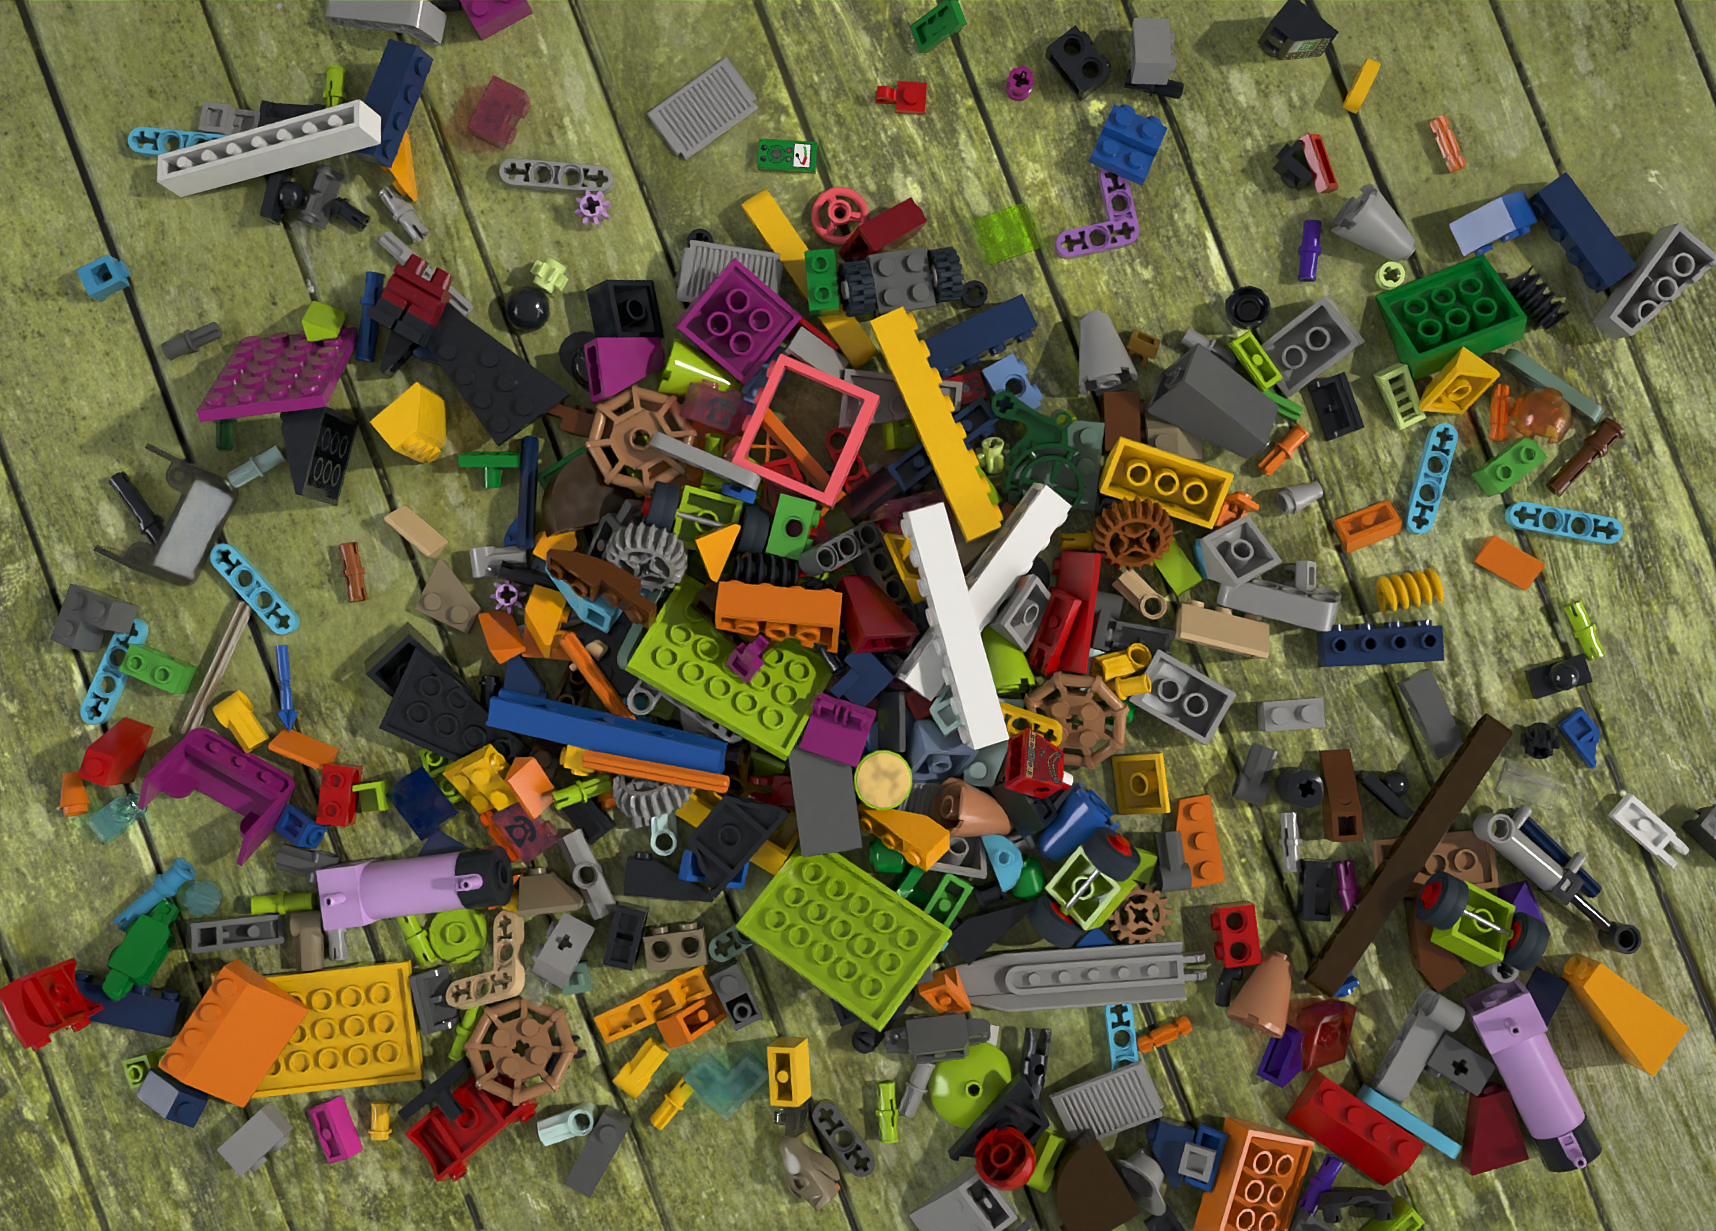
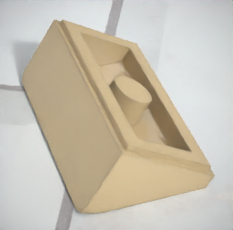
M407 506L396 509L384 518L388 525L429 558H436L448 544V541Z

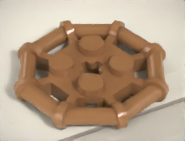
M634 384L628 390L595 406L597 410L588 441L585 442V449L591 453L605 478L604 482L606 484H615L643 492L645 495H651L656 481L668 483L679 476L684 477L686 475L687 463L678 459L674 461L668 455L649 446L655 431L675 439H682V442L691 446L693 445L694 438L697 437V430H693L677 402L678 398L674 394L669 396L638 387L637 384ZM639 399L663 407L659 412L648 411L640 407ZM633 400L634 408L619 417L612 412ZM668 411L671 413L680 431L672 432L664 419ZM609 418L614 422L610 439L601 440L606 419ZM640 432L642 435H649L650 438L646 440L647 445L645 447L633 443L636 439L635 433ZM603 447H611L619 460L614 468H612L604 454ZM665 462L671 467L649 479L648 470L660 463ZM624 466L642 471L643 480L619 474Z
M1057 671L1034 691L1027 692L1023 698L1025 710L1037 713V708L1039 707L1045 710L1046 717L1052 718L1061 724L1063 729L1062 741L1057 748L1063 750L1064 747L1082 749L1084 755L1063 753L1064 765L1086 767L1088 770H1094L1096 765L1116 751L1123 750L1127 744L1125 730L1129 707L1127 703H1123L1110 690L1099 675L1091 677L1063 674L1061 671ZM1068 686L1089 689L1087 691L1069 690ZM1056 688L1059 689L1060 694L1056 699L1049 701L1044 698ZM1097 692L1109 706L1099 705L1095 701L1094 693ZM1075 714L1078 715V719L1082 720L1083 723L1074 725L1068 719H1071L1072 715ZM1114 716L1113 732L1105 728L1106 717ZM1027 720L1024 721V729L1029 727ZM1034 723L1033 731L1036 732L1038 724ZM1048 729L1047 733L1049 736L1053 735L1054 730ZM1102 738L1108 741L1107 744L1096 752H1092L1091 747Z
M522 993L520 997L492 1007L486 1006L482 1010L484 1013L468 1043L464 1044V1051H467L476 1080L475 1087L478 1090H486L512 1102L513 1106H519L521 1102L548 1092L558 1091L560 1089L559 1084L573 1056L578 1052V1047L574 1045L565 1018L566 1012L562 1008H554L530 997L529 993ZM521 1009V1017L506 1023H502L498 1019L499 1016ZM528 1009L549 1018V1020L542 1025L534 1019L527 1018ZM493 1023L498 1029L493 1034L490 1044H481L490 1024ZM553 1026L556 1027L562 1046H552L548 1031ZM519 1042L530 1046V1048L525 1050L526 1055L524 1057H520L519 1053L513 1054L512 1052ZM480 1053H490L494 1068L489 1073H486ZM552 1055H561L551 1076L548 1075L545 1069L549 1059H551ZM498 1075L511 1078V1080L515 1081L514 1090L493 1079ZM537 1076L544 1080L541 1083L521 1090L523 1081Z

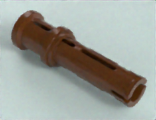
M1607 417L1601 421L1602 425L1592 436H1587L1584 439V446L1546 483L1548 490L1554 495L1561 497L1567 488L1597 458L1605 457L1608 454L1607 449L1617 439H1622L1626 435L1624 429L1617 422Z

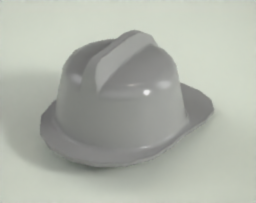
M1142 1147L1128 1159L1116 1160L1114 1163L1115 1168L1122 1176L1134 1199L1149 1213L1162 1216L1165 1213V1203L1159 1190L1164 1179V1171L1155 1157L1147 1148Z

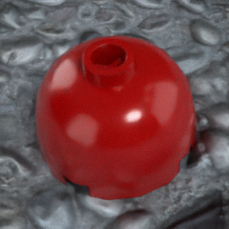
M1007 1127L1008 1129L1000 1130V1132H998L997 1128L991 1130L982 1137L975 1149L974 1155L977 1157L976 1172L985 1183L999 1191H1013L1023 1187L1030 1180L1035 1170L1036 1156L1033 1146L1021 1131L1013 1127Z

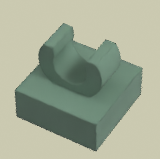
M588 960L579 961L564 989L561 988L563 996L592 991L594 989Z

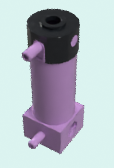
M498 845L488 848L464 849L461 852L382 861V858L352 861L316 870L324 931L365 926L386 918L460 909L473 910L493 906H506L510 902L513 892L511 861L507 851Z
M1516 978L1511 983L1500 982L1461 999L1479 1038L1491 1054L1529 1131V1137L1540 1154L1544 1167L1550 1172H1568L1584 1168L1595 1160L1603 1150L1602 1144L1597 1138L1586 1112L1583 1111L1545 1034L1548 1029L1526 987Z

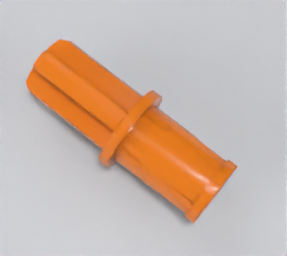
M1294 424L1293 428L1280 441L1273 443L1274 447L1257 464L1259 470L1266 476L1272 475L1286 459L1293 457L1292 453L1309 437L1308 432L1299 424Z

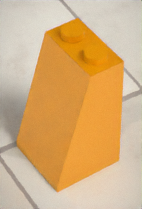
M1578 953L1569 958L1563 967L1564 972L1560 978L1569 983L1568 988L1622 1059L1654 1077L1689 1027L1601 962Z

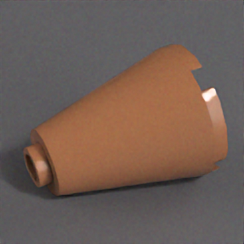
M948 778L940 786L944 787L941 795L936 794L934 797L931 819L950 831V837H976L992 834L1002 836L1009 834L1015 828L996 798L961 779Z
M1273 951L1272 955L1266 954L1262 959V964L1256 967L1229 1006L1226 1013L1227 1016L1249 1029L1253 1027L1262 1031L1261 1034L1282 1039L1286 1028L1294 965L1289 962L1290 957L1277 951Z

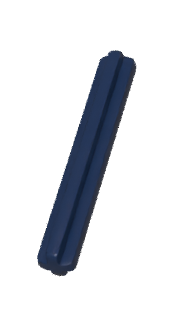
M525 436L521 439L517 548L521 550H531L535 546L539 439L535 436Z
M1514 808L1508 816L1512 818L1519 808ZM1530 816L1520 827L1519 830L1562 868L1572 858ZM1580 867L1576 873L1584 881L1580 890L1587 897L1594 898L1601 892L1602 887Z

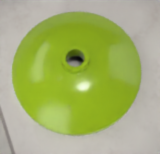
M989 1042L969 1046V1053L964 1059L934 1062L936 1066L928 1081L929 1095L933 1106L946 1121L957 1127L968 1129L1016 1076L1015 1071L1005 1053ZM973 1084L979 1086L978 1092L974 1094L968 1091L969 1086Z

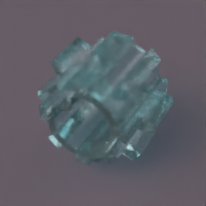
M204 878L202 882L194 880L184 894L182 906L187 907L186 909H189L188 913L196 917L202 918L203 914L211 916L219 906L223 893H221V890H218L217 884Z

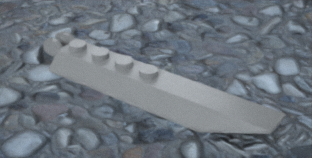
M1182 941L1002 953L975 960L970 965L963 963L945 968V970L952 967L957 969L971 1004L1005 1012L1186 1000L1184 981H1196L1207 978V972L1203 969L1184 971L1183 963L1202 962L1206 958L1205 953L1202 951L1182 953Z

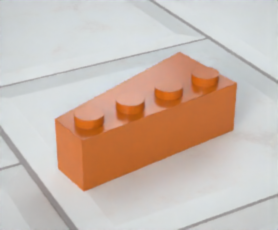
M737 580L719 581L715 611L716 628L756 636L759 632H763L771 640L780 642L786 638L797 639L801 641L800 646L813 648L814 643L826 645L828 652L837 653L842 593L831 589L808 590L800 586L787 588L776 587L769 583L754 585L744 584Z

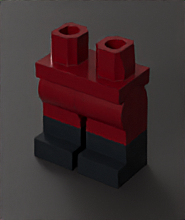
M412 253L404 266L396 265L393 271L394 274L388 280L385 290L376 305L371 306L366 316L425 348L444 311L446 303L449 302L452 296L448 293L453 276L437 267L430 281L422 278L429 263Z

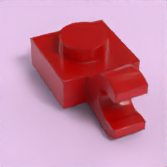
M898 81L897 89L888 86H877L875 103L895 104V113L924 115L927 83Z

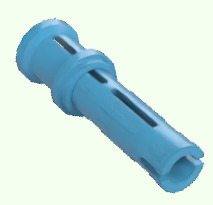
M178 857L175 859L170 869L164 874H158L154 878V885L113 919L114 924L117 925L122 922L117 928L126 932L129 925L134 920H137L141 913L146 915L165 897L170 898L177 894L178 888L187 880H193L196 877L194 868L183 858Z

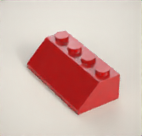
M1062 551L1059 553V558L1054 557L1052 575H1056L1055 587L1050 586L1049 593L1051 594L1054 589H1058L1082 601L1063 652L1059 656L1061 662L1057 668L1058 671L1084 674L1087 672L1102 554Z
M1316 1069L1284 1117L1285 1120L1382 1186L1408 1171L1425 1146L1415 1135L1360 1100L1356 1095L1318 1069Z

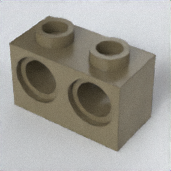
M696 921L679 924V929L668 930L666 925L650 928V933H646L643 937L648 973L707 965L709 962L705 925L697 926ZM686 937L695 938L698 941V949L694 951L687 950L683 945V939ZM656 941H664L669 947V953L665 955L658 954L654 949V943Z

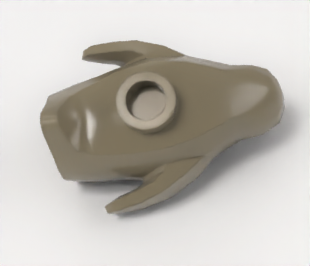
M788 1134L782 1137L779 1143V1151L782 1156L785 1181L789 1191L796 1199H801L802 1196L815 1211L820 1210L836 1196L840 1189L839 1184L834 1181L840 1179L836 1165L824 1154L804 1144L800 1134Z

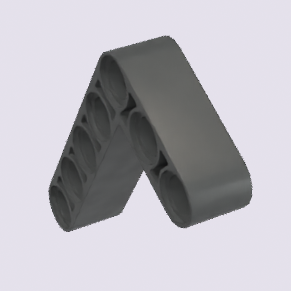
M866 521L846 528L805 550L799 557V566L805 575L810 577L817 576L851 561L857 576L869 575L919 631L908 649L896 650V653L903 660H906L925 634L926 629L899 575L878 526L871 521Z

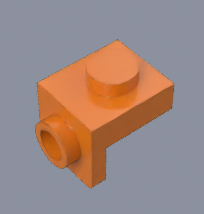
M1241 491L1226 494L1213 529L1217 531L1246 516L1248 512L1258 511L1260 505L1252 501V497L1249 494Z

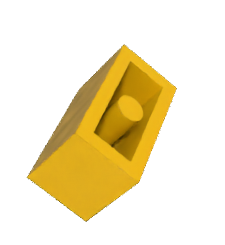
M780 1036L767 1046L770 1105L799 1107L811 1097L808 1038Z

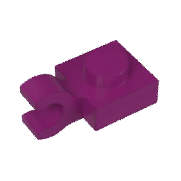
M758 635L756 640L747 646L742 642L734 649L726 665L744 682L750 683L764 665L759 655L768 646L769 642L762 635Z

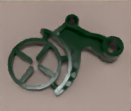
M1007 389L996 390L990 397L989 404L992 411L1001 418L1022 422L1027 426L1026 434L1016 442L1005 460L1001 481L1002 493L1007 494L1010 491H1017L1021 501L1024 497L1023 484L1031 486L1034 482L1045 484V482L1025 477L1034 465L1042 461L1054 460L1049 477L1050 483L1054 484L1061 462H1063L1074 471L1078 483L1077 491L1061 486L1054 487L1057 493L1075 497L1074 501L1070 504L1072 507L1067 512L1069 515L1078 506L1083 495L1082 476L1077 467L1071 462L1074 454L1079 457L1081 452L1068 445V427L1072 422L1071 416L1063 409L1055 410L1051 416L1042 414L1019 400L1011 391ZM1004 396H1008L1007 400L1011 402V406H1006L1003 411H1000V406L996 404L997 400H1003ZM1060 415H1065L1063 423H1057V418ZM1043 448H1060L1068 451L1065 457L1055 454H1045L1037 457L1035 453L1036 450ZM1028 455L1031 461L1022 469L1018 482L1010 483L1015 468Z

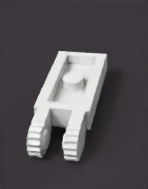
M1627 793L1608 814L1610 818L1648 852L1655 855V857L1671 869H1674L1677 862L1663 850L1667 844L1671 845L1675 851L1682 855H1686L1690 851L1675 836L1676 833L1630 793Z

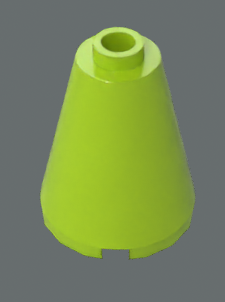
M674 337L668 350L671 354L668 355L667 360L664 362V367H662L656 392L669 396L674 394L676 397L703 400L723 398L729 401L731 397L736 399L741 382L737 381L732 374L711 357L684 340Z
M987 624L981 632V639L997 696L1004 697L1027 692V685H1030L1032 689L1036 688V679L1024 651L1017 648Z

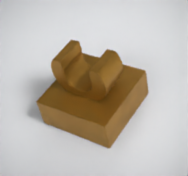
M1133 329L1126 347L1128 348L1127 353L1130 359L1134 353L1141 354L1143 358L1140 366L1144 367L1148 362V358L1154 360L1159 349L1160 340L1137 329Z

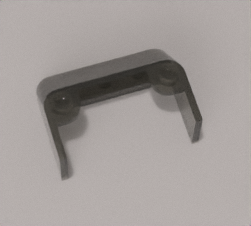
M147 443L145 449L171 461L166 472V481L172 489L182 493L156 547L146 542H136L127 549L126 553L117 548L96 545L94 551L140 573L176 586L187 587L197 581L238 499V488H234L228 479L165 448Z

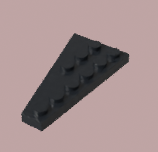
M446 303L444 311L426 346L498 446L504 444L571 396L561 386Z
M418 646L415 648L379 729L454 762L488 744H491L498 753L502 754L510 766L515 757H529L532 750L512 731L487 726L486 721L488 720L489 710ZM556 771L555 776H554V778H553V780H552L551 783H553V781H554V779H555V777H556L557 771Z

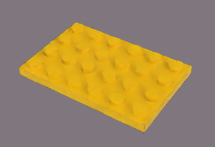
M411 959L263 976L311 1009L251 1099L422 1080L425 1074L418 1016L409 977L412 975Z

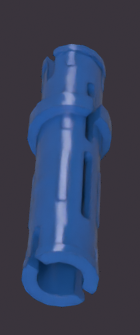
M366 272L364 297L360 298L362 313L355 359L359 361L374 362L375 360L374 354L379 322L366 315L371 306L376 305L383 293L385 274L378 272Z

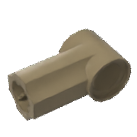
M321 910L294 911L290 919V931L292 937L295 938L296 970L311 971L324 968L325 933Z

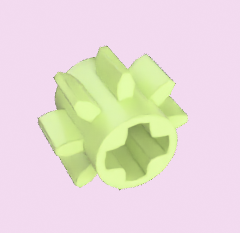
M547 257L543 263L536 260L530 271L536 276L532 283L550 294L556 288L562 291L569 280L566 278L567 276L563 275L566 267L550 257Z
M998 437L985 439L982 442V448L975 449L979 466L981 468L984 467V470L990 474L1001 473L1007 455L1010 452V444H1004V441Z

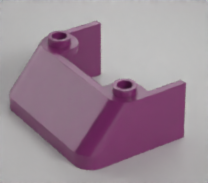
M197 728L190 731L144 776L138 807L143 810L160 792L179 799L189 796L195 789L201 791L245 817L239 827V833L243 837L236 863L242 866L269 836L292 796L295 783L293 778L287 773L250 752L245 753L243 748L206 728Z

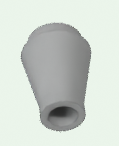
M1317 481L1283 487L1281 492L1276 494L1277 505L1283 514L1290 513L1294 515L1316 499L1321 498L1323 490Z

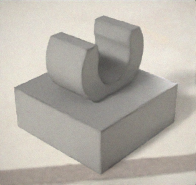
M1308 560L1296 561V565L1284 566V570L1295 572V579L1291 582H1284V585L1310 592L1314 591L1316 588V562Z
M1187 1141L1178 1173L1208 1183L1216 1151Z

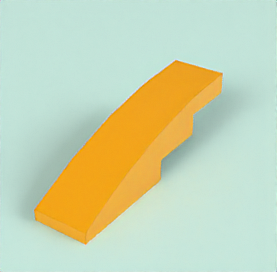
M705 965L697 966L595 1016L594 1021L605 1043H611L647 1027L660 1018L681 1010L688 1004L714 993L716 990L709 978L710 975Z

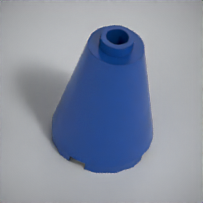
M1078 782L1075 788L1072 789L1058 809L1059 815L1045 828L1037 840L1040 845L1037 850L1047 861L1052 859L1058 862L1073 854L1080 845H1084L1099 827H1107L1115 831L1120 826L1118 820L1115 823L1112 822L1110 817L1114 813L1092 789L1088 792L1082 789L1085 785L1083 782Z

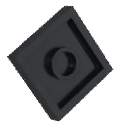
M467 1055L397 1112L404 1122L429 1102L431 1104L435 1102L450 1123L466 1111L449 1089L456 1079L471 1068Z

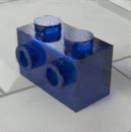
M423 766L403 777L386 794L421 841L441 830L458 814V811Z

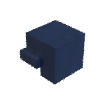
M852 651L844 659L852 669L830 691L838 699L844 694L851 703L865 707L895 678V674L889 671L874 652L854 654V651Z

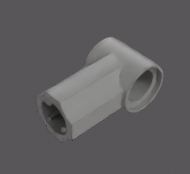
M488 546L469 549L472 579L497 577L502 560L530 568L529 550H521L517 546L504 548Z

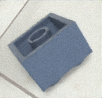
M922 719L917 720L906 735V751L894 752L899 754L908 763L912 772V783H943L948 778H959L979 753V750L968 747L967 743L963 744L958 731H954L944 737L935 721Z

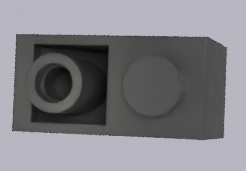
M739 958L712 971L709 978L735 1031L763 1018L752 985Z

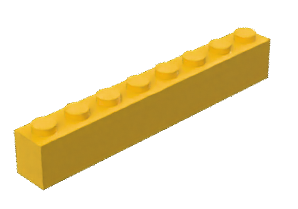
M902 306L871 320L870 327L966 543L1001 528L1000 521L1004 520L997 503L992 505L987 494L991 493L990 486L985 476L979 477L975 467L979 465L973 449L967 450L963 439L967 438L961 422L955 423L951 412L955 411L949 395L943 396L939 385L942 384V379L937 368H931L927 361L930 352L925 341H918L914 330L918 329L913 314L911 312L906 314Z

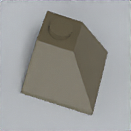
M1145 403V413L1141 417L1142 428H1145L1146 445L1192 460L1203 459L1201 437L1150 414L1147 411L1150 403Z
M545 866L528 869V874L520 877L518 917L579 910L586 904L581 891L555 870L546 871Z

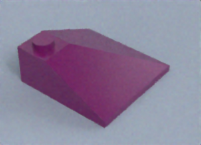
M734 257L693 300L673 326L746 386L802 316Z

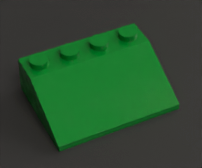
M1484 254L1375 296V301L1399 360L1402 364L1408 365L1413 381L1441 371L1463 346L1476 356H1480L1522 340L1527 322V316Z

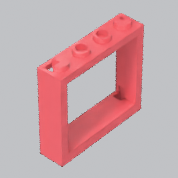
M780 354L777 361L772 360L767 369L766 377H769L765 388H759L754 399V404L757 405L753 415H747L742 426V431L745 432L740 443L735 442L729 458L733 459L731 463L761 476L762 481L833 510L878 408L880 396ZM785 369L864 402L824 493L746 460V456Z

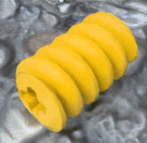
M1427 568L1423 572L1416 570L1412 574L1405 572L1400 576L1394 574L1390 575L1389 578L1383 576L1379 577L1376 582V601L1383 614H1385L1386 605H1389L1392 612H1396L1399 602L1404 610L1409 608L1410 600H1412L1415 608L1420 607L1422 598L1427 606L1432 605L1433 596H1435L1439 604L1444 602V590L1441 580L1432 568Z

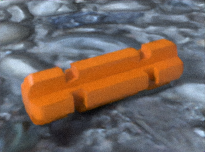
M1441 115L1430 121V127L1432 132L1437 134L1435 139L1443 158L1448 159L1446 165L1449 171L1453 173L1463 169L1466 166L1463 155L1458 153L1461 150L1452 129L1447 127L1450 125L1447 117Z
M1495 384L1491 387V397L1493 400L1490 402L1489 425H1492V428L1489 429V440L1503 442L1507 438V429L1504 426L1507 425L1508 401H1506V398L1509 397V386L1506 384Z
M492 810L484 812L478 817L479 823L483 828L487 827V833L495 844L502 846L507 851L511 863L515 862L524 854L523 850L513 843V839L505 830V826L501 822H497L496 819L498 817Z
M1182 1016L1176 1019L1173 1024L1169 1022L1150 1031V1034L1147 1036L1143 1034L1137 1037V1047L1142 1054L1153 1050V1046L1158 1048L1177 1039L1180 1034L1184 1036L1192 1032L1191 1023L1186 1016Z

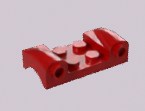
M74 958L22 976L0 989V1002L5 1018L12 1033L24 1049L31 1047L33 1052L52 1042L49 1036L63 1029L67 1031L72 1028L73 1032L76 1033L90 1025L91 1021L89 1018L104 1009L102 1004L87 999L79 991L75 981L77 962Z
M492 1059L484 1065L486 1073H489L494 1068ZM473 1075L452 1093L461 1106L466 1109L465 1112L450 1123L439 1107L436 1106L405 1132V1135L425 1155L437 1182L450 1179L455 1182L468 1172L466 1168L470 1164L468 1159L510 1123L520 1121L523 1124L535 1116L536 1111L534 1109L538 1106L535 1098L521 1102L519 1106H513L512 1102L486 1090H478L475 1087L476 1080ZM498 1075L493 1079L514 1090L515 1081L511 1080V1078ZM522 1082L521 1090L527 1088L524 1082Z

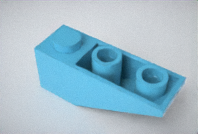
M546 561L545 571L579 618L608 633L623 611L617 606H610L603 599L602 595L594 603L586 597H579L574 593L571 586L562 580H556L550 575L547 570Z

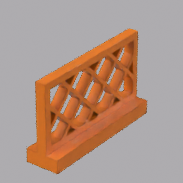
M768 408L761 423V427L767 432L766 445L752 444L750 448L766 449L765 462H769L770 449L783 450L787 454L786 458L793 457L799 471L803 472L806 476V485L810 487L811 481L818 491L824 493L831 477ZM739 432L723 447L722 459L730 462L725 455L733 448L736 441L740 442L745 432ZM771 438L778 444V446L770 445ZM748 452V454H747V456H746V460H748V461H749V452ZM764 481V487H762V491H764L763 498L759 495L760 500L758 503L764 510L771 513V518L774 520L773 509L767 504L768 485ZM841 490L835 506L847 496L843 490ZM824 507L820 510L822 518L830 509Z

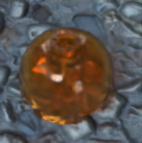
M1551 387L1526 391L1515 400L1507 416L1512 418L1509 424L1517 432L1532 440L1535 435L1549 438L1548 444L1561 442L1566 436L1572 421V412L1568 402L1562 397L1560 391Z

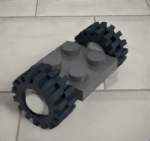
M926 247L872 254L868 255L866 260L840 263L838 266L839 270L837 271L839 277L837 284L839 285L838 294L841 296L840 303L843 304L842 309L848 317L872 314L873 310L876 311V316H881L902 306L907 312L932 308L937 303L960 300L963 295L962 289H964V284L962 283L964 275L961 274L963 268L962 264H959L960 257L953 247L928 250V252H926Z

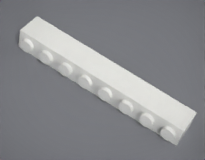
M358 99L158 155L157 182L178 196L184 197L381 144V117Z
M1035 482L1032 484L965 577L980 633L987 624H990L998 614L997 609L1002 602L1014 593L1015 584L1021 576L1029 572L1033 565V559L1040 551L1047 547L1054 530L1060 527L1067 519V512L1072 506L1045 484ZM934 626L928 628L894 675L919 695L930 701L934 697L939 696L945 688L942 668L945 667L943 656H938L934 646V639L937 638Z
M937 502L903 512L904 519L900 521L902 532L905 538L909 537L912 549L909 550V557L913 567H918L921 579L917 580V585L921 596L927 599L929 607L925 610L927 621L930 627L934 626L937 638L934 639V646L938 656H943L945 667L942 668L943 678L947 686L951 685L953 697H950V703L954 714H959L962 726L958 727L960 738L963 744L967 743V746L974 750L1008 740V732L944 502Z

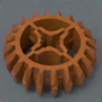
M1137 495L1133 501H1128L1124 497L1123 503L1117 504L1113 501L1111 509L1103 508L1102 516H1096V525H1093L1092 529L1093 545L1096 547L1097 553L1102 554L1101 558H1104L1106 564H1114L1117 570L1122 566H1125L1128 571L1133 566H1137L1141 570L1142 566L1146 563L1153 566V559L1162 560L1163 552H1169V543L1173 542L1172 521L1166 509H1162L1159 502L1152 504L1149 497L1142 502ZM1155 528L1153 533L1150 535V530ZM1116 531V537L1111 540L1112 535Z

